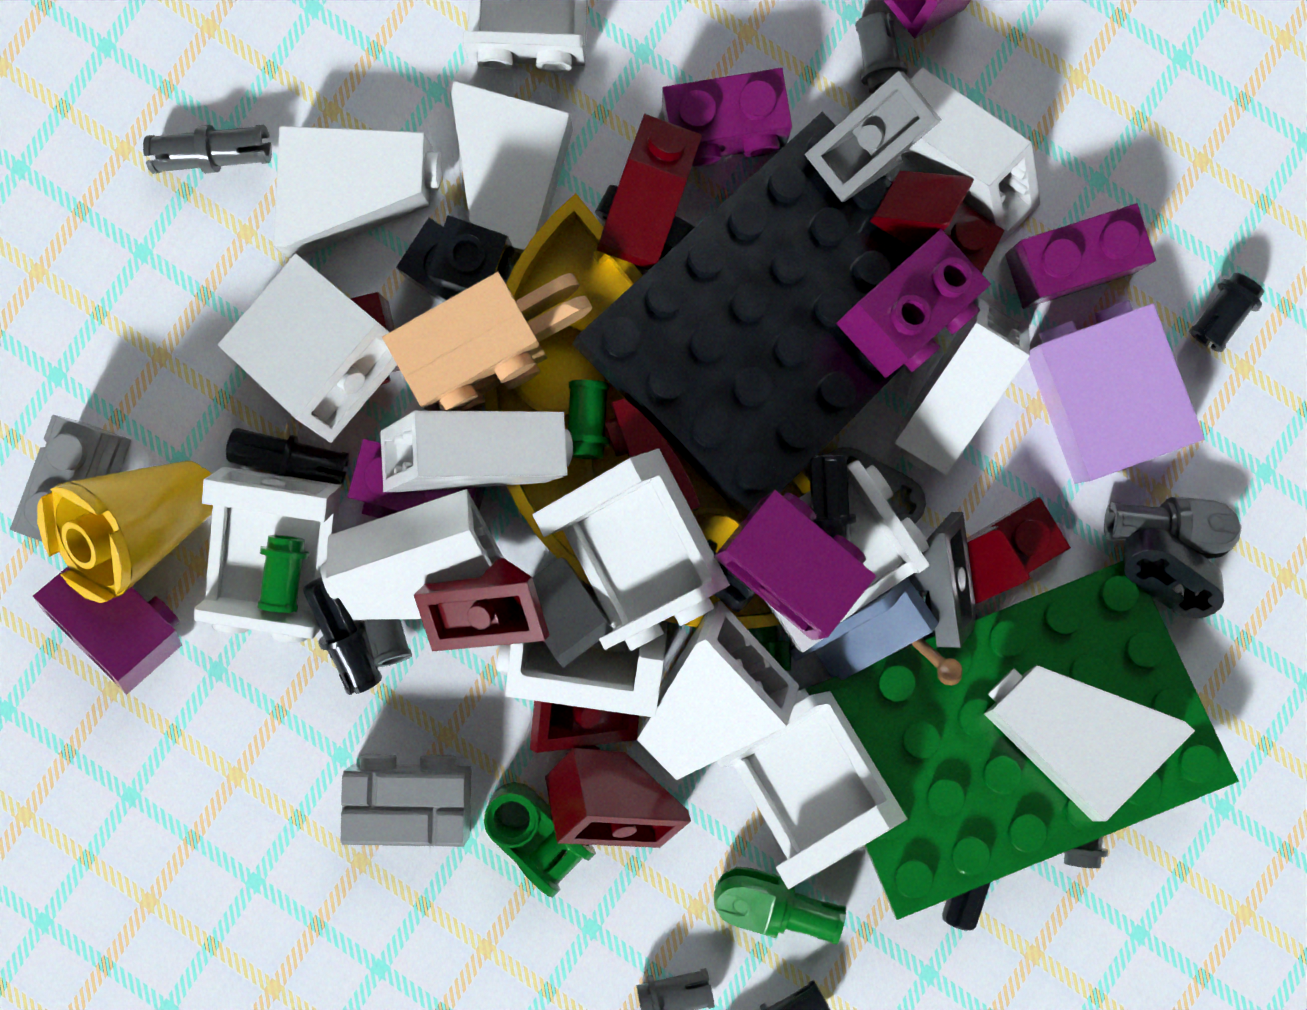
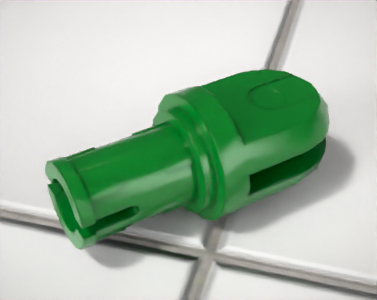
M735 867L724 872L715 885V909L722 920L733 926L776 938L778 933L784 934L785 929L814 936L837 945L839 943L846 918V906L820 901L795 893V887L788 889L781 876L748 867Z

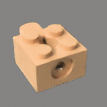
M496 272L382 336L422 408L427 411H476L486 403L482 395L503 383L508 390H511L536 377L541 372L537 364L548 358L539 342L586 316L591 311L592 306L586 296H579L527 322L571 296L580 286L576 277L572 273L561 275L515 301L499 272Z

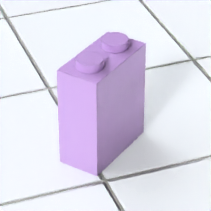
M1130 300L1113 305L1094 313L1097 324L1078 331L1074 321L1050 328L1039 333L1042 344L1030 350L1028 361L1074 484L1093 481L1205 440L1154 303L1133 310Z

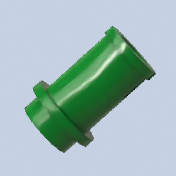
M571 380V382L569 381L568 430L573 441L572 458L602 459L604 448L609 447L611 439L605 437L604 422L606 419V401L609 384L597 380Z
M268 535L267 546H261L259 552L265 555L258 609L278 613H294L298 611L297 599L302 560L309 559L310 552L304 550L305 539L285 535Z

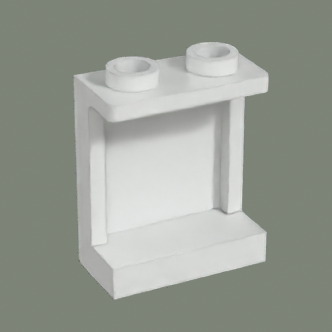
M469 0L468 29L463 32V46L469 62H477V65L481 68L496 71L511 69L513 63L536 64L539 70L552 73L570 71L572 65L585 66L588 0Z
M296 253L217 344L295 419L330 443L333 442L397 366L382 338L389 331Z
M660 449L625 460L532 514L543 537L561 530L564 531L612 624L613 631L599 638L604 650L624 640L630 651L664 634L659 622L673 615L680 626L714 609L709 597L730 586L718 561L713 557L714 553Z
M859 460L847 465L850 514L856 515V523L850 524L851 542L864 553L866 561L863 565L872 571L876 578L841 622L913 573H920L930 566L922 554L929 549V546L918 527L908 517L902 521L899 520L887 502L888 499L893 497V492L887 481L875 466L871 465L865 469ZM810 490L802 495L800 499L812 509ZM766 602L799 651L805 652L822 640L809 639Z
M222 467L205 478L203 481L202 504L213 505L205 598L195 607L194 620L210 623L214 630L222 633L238 634L248 630L269 632L273 639L287 643H299L314 638L320 631V627L308 604L303 588L311 581L322 577L321 565L327 563L328 535L337 533L342 485ZM268 535L305 539L304 550L310 552L309 559L302 560L297 612L278 613L261 610L257 607L258 601H260L265 555L259 552L261 546H267Z
M663 620L659 622L664 632L663 635L630 651L625 640L604 650L601 642L598 641L564 668L555 659L544 641L500 645L497 671L507 673L505 696L655 718L668 621Z
M806 689L798 691L786 728L717 761L721 768L731 765L735 767L788 860L776 866V869L788 889L811 878L907 820V817L831 691L810 696Z

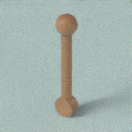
M923 638L911 643L937 668L938 678L943 684L951 686L959 683L962 678V666L957 660L951 658L944 659Z

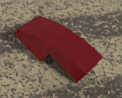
M623 398L612 402L615 418L604 422L616 457L628 454V457L631 458L660 449L691 511L698 510L701 506L692 483L665 438L627 400Z

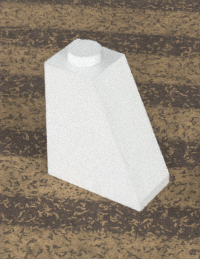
M922 67L910 80L942 121L904 152L903 155L921 172L972 178L974 181L962 203L1005 230L998 243L1001 245L1040 205L1032 142Z
M454 81L451 89V98L470 223L508 235L515 250L510 266L514 267L530 240L548 219L573 132L570 113Z
M279 126L273 246L287 258H292L295 253L303 257L430 206L431 188H439L441 183L442 167L440 152H433V148L424 132Z
M981 298L976 302L980 311L959 329L898 428L895 444L902 448L900 452L907 461L922 470L930 471L933 467L947 475L1030 357L1029 328Z
M413 411L380 431L383 492L546 483L568 475L567 466H569L573 455V441L569 430L565 429L564 412Z
M465 489L328 535L327 563L321 565V576L329 596L332 599L339 598L353 620L421 619L413 595L424 584L480 578L497 559L504 557L468 490Z
M721 600L714 603V609L705 614L659 689L655 718L646 716L637 738L648 753L676 780L786 728L799 689V685Z
M1040 666L1031 668L1023 675L1013 668L988 693L995 703L984 713L1092 821H1107L1195 731L1183 720Z

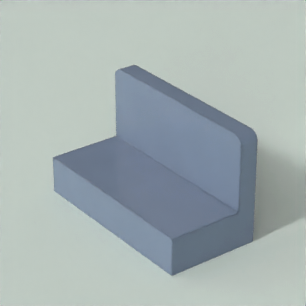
M907 577L840 622L828 638L822 639L805 652L799 651L795 645L788 651L795 661L815 652L831 678L837 676L844 680L932 633L938 625V621Z

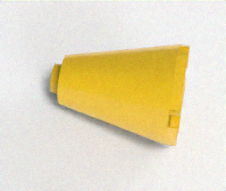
M187 460L62 482L51 488V493L42 496L37 505V524L43 546L49 557L58 552L70 569L60 575L70 587L84 598L103 603L119 597L212 515L213 505L202 504L203 481L212 473L199 464Z

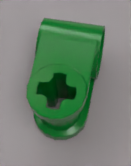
M517 782L504 784L496 789L491 796L484 817L486 833L519 866L524 875L547 896L553 898L560 891L559 883L582 859L589 861L596 854L592 845L557 843L550 806L526 784ZM505 802H519L525 806L530 818L522 826L510 827L501 822L497 814V808Z

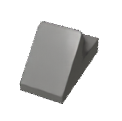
M898 71L804 155L840 201L845 202L902 163L901 155L942 121V119L904 72Z

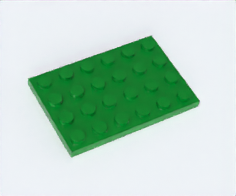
M1124 560L975 620L974 629L961 648L937 647L936 636L925 640L944 659H955L961 664L962 678L955 685L943 684L938 678L937 668L912 645L892 653L844 680L835 676L806 688L809 696L831 691L907 817L906 821L865 845L896 920L1239 782L1151 595L1127 578L1124 570ZM1040 666L1183 720L1195 731L1107 821H1092L984 713L995 703L988 693L1013 668L1023 675L1031 668Z

